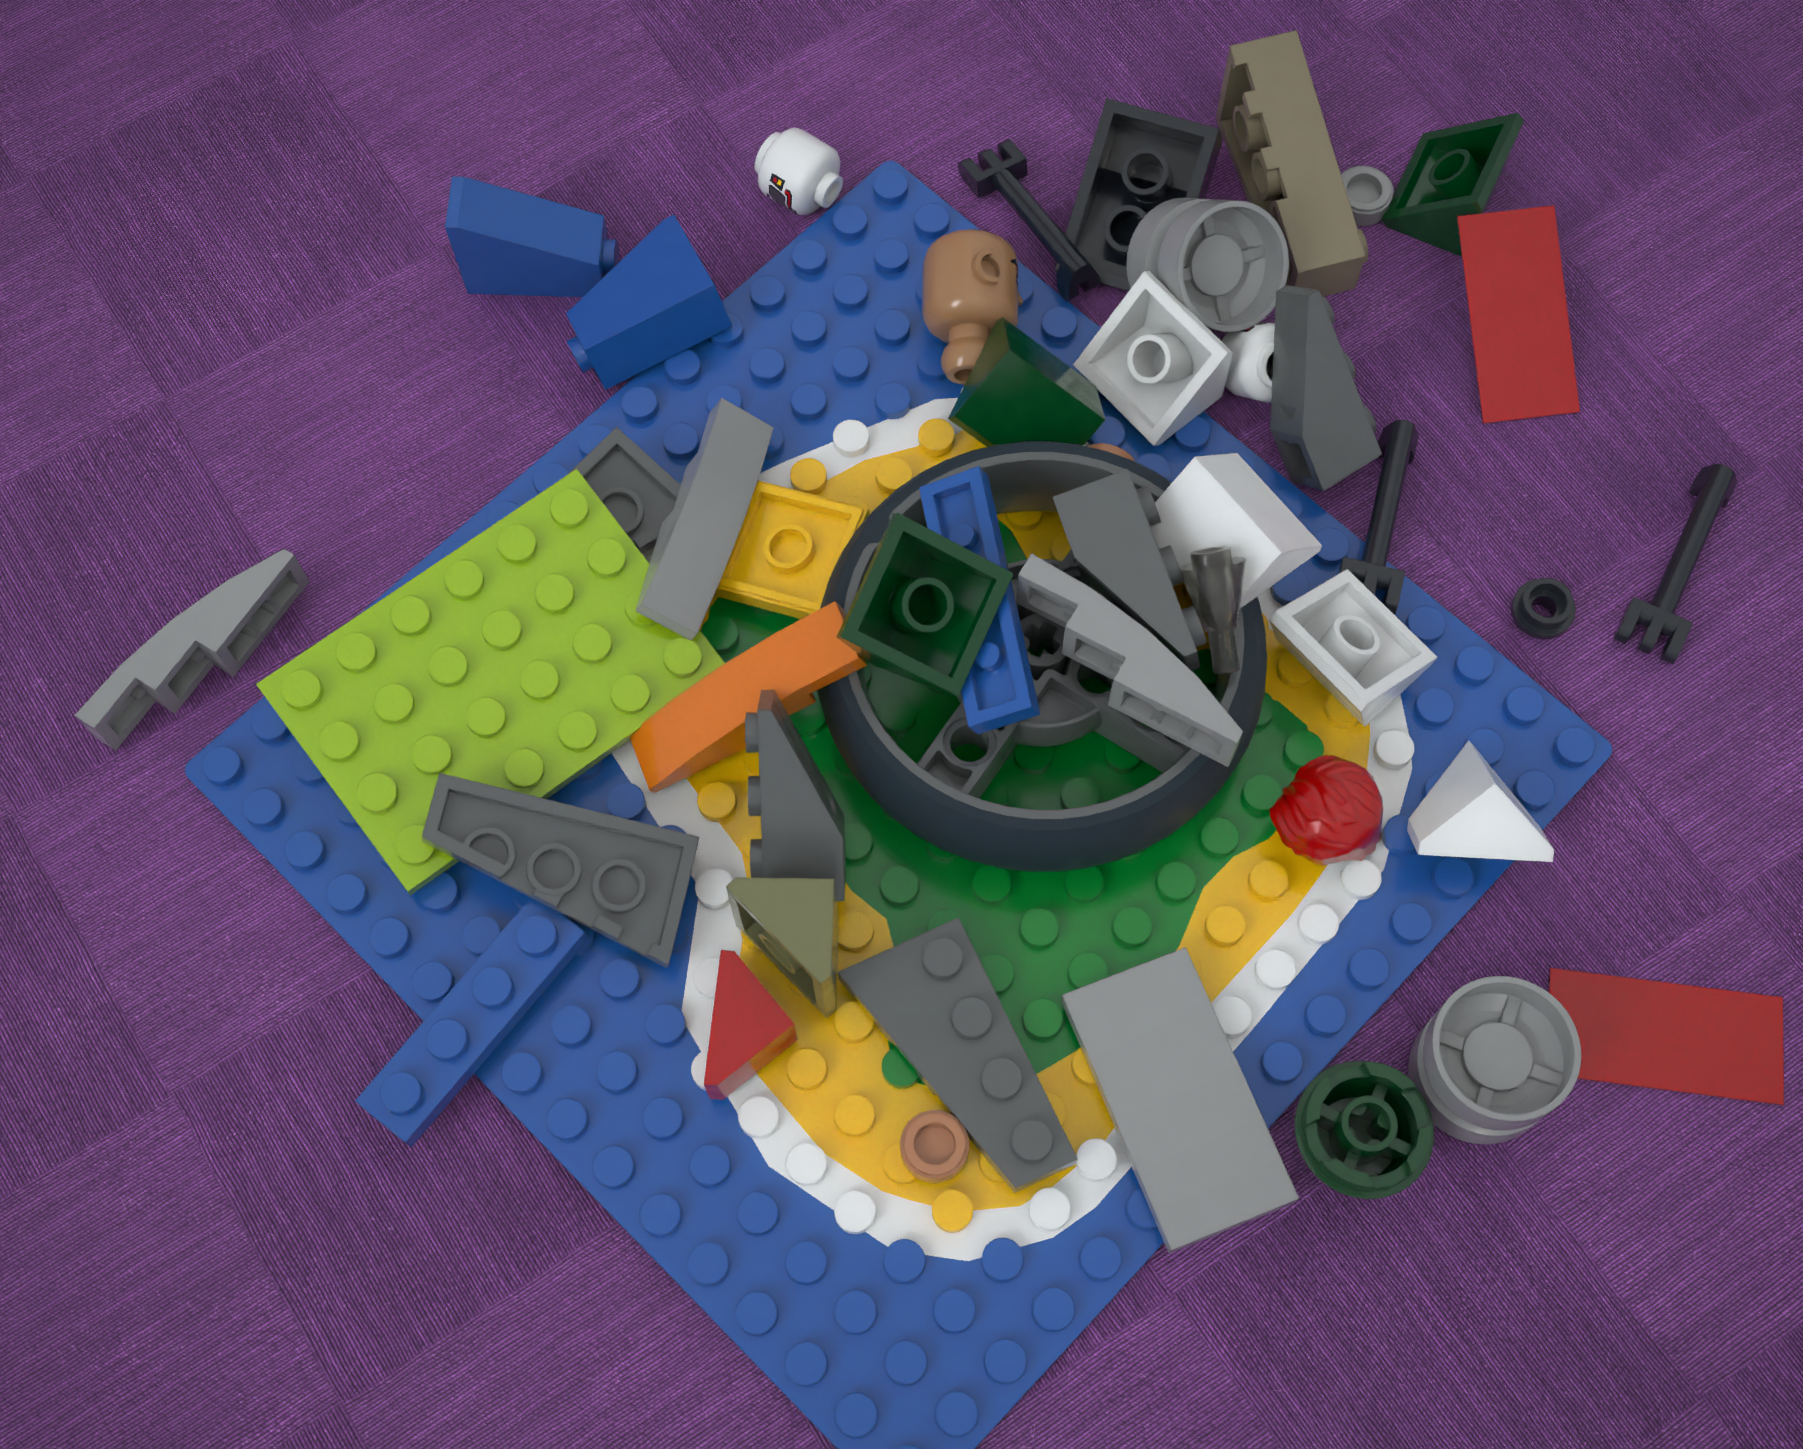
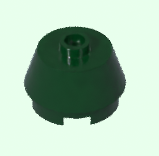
M1349 1061L1326 1069L1316 1076L1304 1090L1295 1115V1135L1304 1161L1323 1183L1347 1196L1362 1199H1378L1399 1193L1409 1187L1422 1174L1432 1154L1434 1125L1425 1099L1409 1077L1399 1070L1382 1063Z

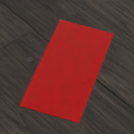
M1555 205L1457 216L1483 424L1580 412Z
M1550 968L1549 993L1561 1003L1570 1015L1580 1040L1581 1066L1577 1079L1784 1105L1783 997Z

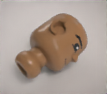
M975 229L950 232L931 243L924 257L922 274L923 319L931 334L941 341L948 343L941 356L942 370L950 381L965 385L995 323L1003 317L1016 327L1018 324V306L1023 304V300L1018 292V262L1011 244L997 234Z

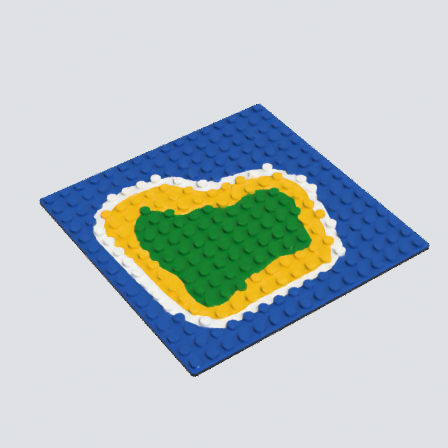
M891 160L885 161L722 301L733 326L638 373L365 610L561 480L616 427L681 485L686 466L698 453L709 413L721 398L774 427L758 478L759 481L868 508L870 514L895 490L921 472L947 459L972 450L985 448L984 444L948 419L964 385L950 381L944 374L941 366V356L948 343L941 341L930 333L922 314L923 262L931 243L950 232L980 229L899 163ZM1017 260L1018 292L1023 300V304L1018 306V324L1016 327L1086 378L1073 364L1101 328L1070 302L1065 301L1059 293ZM1097 389L1105 421L1083 446L1099 443L1117 446L1129 453L1135 462L1159 473L1171 482L1178 477L1196 456L1238 453L1318 540L1322 547L1317 554L1257 596L1265 626L1267 650L1265 694L1258 723L1247 750L1226 783L1191 820L1171 835L1142 851L1117 861L1084 869L1059 872H1028L997 868L970 861L942 850L916 836L894 820L869 796L854 777L835 745L826 724L817 691L813 692L816 700L815 703L789 715L845 815L846 883L845 901H837L839 916L837 972L959 917L1078 1158L1075 1165L1014 1193L969 1139V1152L966 1164L952 1179L941 1183H928L919 1180L907 1170L902 1161L900 1151L901 1135L907 1123L914 1116L925 1111L941 1110L950 1113V1111L936 1095L931 1093L917 1076V1071L894 1043L891 1044L856 997H852L838 980V974L836 1010L826 1018L736 926L726 886L736 877L751 878L750 842L751 839H762L761 816H749L748 777L759 776V753H747L745 748L653 793L649 791L631 740H629L548 798V800L700 837L668 967L665 968L567 917L585 931L588 941L480 1066L475 1075L837 1449H975L1164 1244L1061 1003L1063 994L1186 947L1265 1124L1269 1129L1307 1088L1309 1083L1320 1074L1515 861L1418 855L1407 832L1409 817L1465 744L1470 741L1537 822L1542 831L1612 754V746L1606 738L1406 576H1404L1395 616L1437 656V659L1364 727L1276 639L1269 619L1276 610L1338 575L1343 557L1361 561L1365 542L1204 411L1163 443L1153 446ZM1020 511L997 514L1007 564L1027 560L1031 553L1040 559L1063 561L1071 550L1057 512ZM654 548L642 554L649 564ZM1387 561L1386 567L1397 569ZM1184 583L1173 586L1181 610L1194 606L1207 644L1196 647L1200 668L1192 670V672L1213 695L1216 685L1217 668L1212 633L1197 599ZM1376 589L1374 595L1382 602L1386 591ZM713 596L699 630L722 660L727 663L800 619ZM1040 645L1037 652L1030 648L1029 653L1041 657L1044 650L1051 655V649ZM865 659L867 664L864 667L866 685L875 711L890 736L904 753L917 764L958 708L960 702L956 696L876 667ZM1088 678L1080 682V685L1086 691L1093 694H1101L1110 690L1109 685L1097 678ZM265 696L189 760L185 766L187 778L422 1021L430 1015L530 899L525 894L461 861L410 896ZM1092 731L1080 739L1056 746L1034 747L1017 744L979 799L1008 807L1032 810H1062L1086 807L1110 801L1133 792L1152 781L1162 772L1099 733ZM964 744L958 746L953 751V754L965 762H974L981 759L985 752L976 745ZM1326 754L1334 755L1364 767L1374 777L1383 799L1381 839L1376 844V850L1372 854L1366 855V858L1362 861H1342L1325 866L1313 864L1303 856L1295 855L1291 848L1286 847L1270 818L1269 809L1283 793V788L1289 786L1290 782L1293 781L1298 769L1319 756ZM721 950L735 951L793 1021L798 1040L724 1100L709 1098L704 1086V1077Z

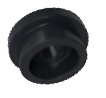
M1540 578L1526 582L1517 590L1511 602V615L1517 627L1525 634L1537 639H1553L1562 635L1572 624L1576 613L1575 603L1570 590L1563 583L1552 578ZM1542 605L1546 607L1551 617L1547 618L1537 614L1532 609V606Z

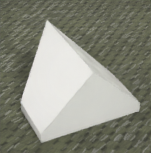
M1470 741L1465 744L1408 819L1407 832L1418 855L1553 862L1554 848L1540 826Z

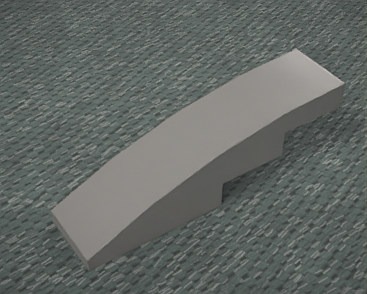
M723 398L718 401L709 413L698 453L686 466L674 509L661 524L635 610L689 640H692L697 635L722 578L744 522L774 427Z
M285 549L275 553L225 581L177 615L126 659L74 716L96 739L116 751L155 702L176 713L214 665L234 677L310 582L294 554Z
M1031 553L1018 574L1016 603L1065 628L1061 654L1113 680L1108 706L1228 767L1236 753L1243 731L1202 681L1141 624L1091 587Z

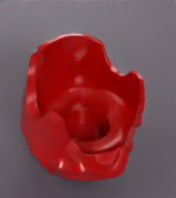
M1326 754L1319 756L1300 767L1293 781L1290 782L1289 786L1283 788V793L1269 809L1270 818L1286 847L1291 848L1295 855L1303 856L1313 864L1321 866L1342 861L1364 860L1366 855H1370L1376 850V844L1380 842L1382 835L1383 799L1374 777L1364 767L1334 755Z

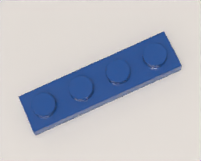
M980 466L919 487L928 529L1009 571L989 477ZM1011 581L961 689L968 727L977 734L1041 715Z
M530 898L358 1096L355 1102L412 1148L588 941L585 931L563 914Z

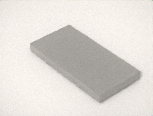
M1186 947L1062 995L1061 1003L1169 1254L1298 1201L1299 1196Z

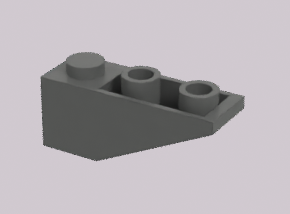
M1286 285L1276 291L1270 430L1291 482L1324 491L1379 457L1382 453L1374 435L1376 432V422L1369 409L1362 403L1354 382L1356 377L1355 367L1350 357L1342 350L1333 328L1335 316L1332 307L1317 289Z
M1126 469L1052 497L1080 575L1107 600L1151 632L1191 671L1200 668L1196 647L1207 644L1206 637L1194 606L1181 610L1173 586L1184 583L1171 545L1158 549L1150 527L1161 523L1148 485L1136 489L1130 472Z
M761 690L757 712H746L745 718L746 752L759 753V776L748 777L749 816H761L762 839H751L750 842L751 878L834 879L837 901H845V815L775 690Z

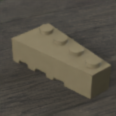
M1297 30L1231 45L1229 47L1215 119L1248 202L1266 210L1276 220L1284 234L1289 255L1286 285L1317 289L1323 297L1355 289L1362 266L1368 260V245L1364 233L1361 229H1357Z

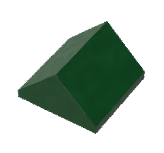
M1514 113L1423 133L1393 194L1391 204L1381 219L1387 228L1462 257L1457 216L1482 214L1485 212L1524 120L1521 115Z
M1002 317L996 321L948 419L986 447L1024 441H1051L1084 445L1103 424L1105 416L1097 388L1094 384Z
M898 512L893 513L837 634V638L876 667L952 696H959L1014 573Z

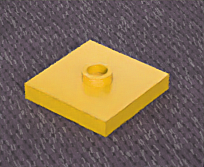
M758 480L744 522L714 596L798 619L812 614L821 607L829 578L840 554L855 531L870 515L868 508Z

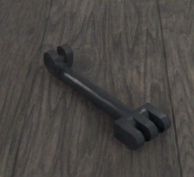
M1010 139L997 144V150L1002 161L990 148L978 153V161L982 171L971 158L958 163V170L962 179L978 198L997 190L1060 266L1056 274L1057 288L1065 301H1069L1079 295V284L1085 291L1099 286V275L1092 265L1020 182V178L1028 175L1027 159Z
M1395 420L1382 429L1378 445L1382 453L1379 457L1384 459L1362 559L1360 561L1343 557L1338 574L1348 569L1373 595L1376 589L1386 591L1382 603L1394 615L1398 608L1405 571L1386 567L1407 465L1412 464L1419 438L1415 425L1406 420Z
M1713 464L1703 467L1699 471L1689 490V494L1697 497L1696 502L1651 603L1649 604L1633 597L1624 611L1613 639L1626 644L1631 638L1637 623L1645 627L1637 649L1650 654L1659 635L1667 636L1669 639L1662 649L1660 659L1672 665L1674 664L1693 622L1681 618L1674 613L1720 508H1724L1728 504L1737 484L1736 474L1731 468L1721 464Z

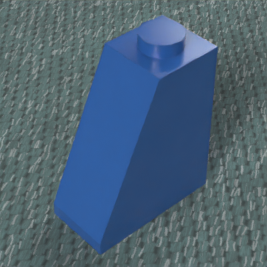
M452 176L445 229L468 294L583 297L619 263L618 240L609 239L604 215L467 177Z
M674 214L663 219L566 313L577 335L568 340L567 343L580 369L584 374L594 368L605 390L733 326L712 279Z

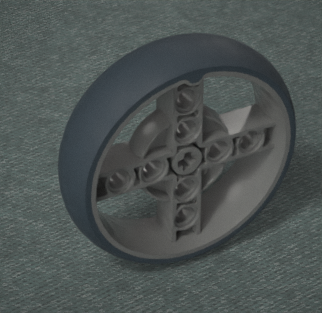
M1024 441L999 444L966 452L921 472L900 486L873 510L855 531L840 554L829 578L820 609L836 601L847 615L893 513L898 512L927 528L919 487L980 466L989 477L996 514L1020 511L1057 512L1052 497L1126 469L1129 470L1136 489L1148 485L1154 502L1157 501L1172 482L1133 460L1108 451L1078 444ZM1072 550L1069 551L1063 561L1042 559L1102 595L1080 575ZM1027 560L1008 564L1009 571L1014 573L1011 582L1015 600L1018 574ZM1195 596L1207 618L1216 653L1217 674L1213 696L1243 731L1236 753L1228 767L1153 728L1142 725L1139 721L1108 706L1113 680L1061 654L1065 628L1017 603L1041 715L977 734L968 727L962 693L960 691L959 696H956L960 705L916 764L890 736L877 715L867 689L864 667L817 690L826 724L835 745L854 777L882 809L916 836L942 850L967 860L997 868L1028 872H1059L1090 868L1117 861L1142 851L1171 835L1191 820L1219 792L1235 771L1255 731L1265 694L1267 650L1262 611L1258 597H1256L1219 623ZM1040 645L1051 649V655L1044 650L1041 657L1031 655L1029 650L1031 648L1037 652ZM1088 678H1097L1109 685L1110 690L1101 694H1093L1086 691L1080 685V682ZM1092 731L1099 733L1162 772L1152 781L1133 792L1110 801L1086 807L1062 810H1032L1008 807L979 799L1017 744L1034 747L1056 746L1080 739ZM973 744L980 747L985 752V755L977 761L965 762L958 759L953 754V751L958 746Z

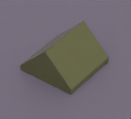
M736 877L726 886L736 926L828 1018L836 1010L839 916L834 879Z

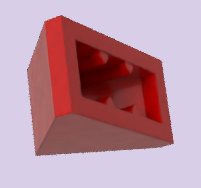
M721 950L704 1077V1086L709 1098L724 1100L798 1040L793 1021L735 951Z

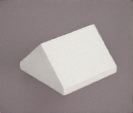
M1144 271L1073 365L1096 386L1153 446H1157L1222 397L1233 352L1150 271Z
M1238 453L1194 457L1155 502L1161 523L1150 527L1158 549L1171 545L1184 584L1219 623L1313 557L1322 547L1318 540Z
M1348 569L1276 610L1269 619L1276 639L1364 727L1437 659V656Z

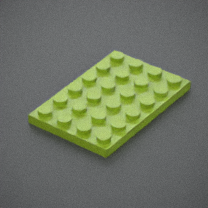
M575 469L256 685L411 896L459 862V860L422 842V834L439 773L548 799L627 743L630 737L642 726V723L675 697L725 664V662L700 630L692 640H689L635 611L649 563L584 477Z

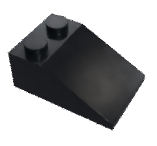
M1106 98L1065 234L1098 273L1099 284L1129 292L1131 288L1127 276V252L1136 227L1149 211L1171 199L1206 198L1223 143L1219 128ZM1058 262L1055 267L1056 272L1058 271V268L1060 266Z

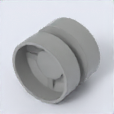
M1176 198L1165 201L1149 211L1140 221L1132 235L1127 252V276L1130 288H1132L1144 271H1150L1209 330L1222 332L1245 330L1263 320L1276 306V291L1286 285L1289 270L1287 243L1280 226L1266 210L1246 201Z
M1491 976L1472 981L1455 991L1417 1035L1411 1048L1408 1073L1409 1078L1415 1083L1425 1099L1435 1126L1448 1135L1468 1143L1497 1144L1509 1141L1523 1134L1566 1099L1579 1075L1581 1045L1576 1027L1570 1015L1550 993L1536 984L1523 979L1509 976Z

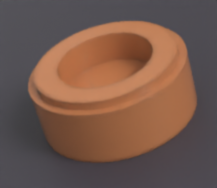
M929 1110L919 1113L907 1123L902 1132L900 1140L902 1161L907 1170L919 1180L928 1183L948 1181L955 1177L966 1164L969 1152L967 1131L955 1116L945 1111Z

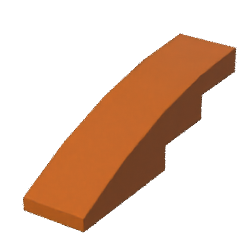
M834 601L774 633L711 672L642 723V726L630 737L649 791L656 793L745 749L746 712H757L761 690H775L788 715H791L816 702L813 692L867 666L864 657L837 638V634L846 617L844 609Z

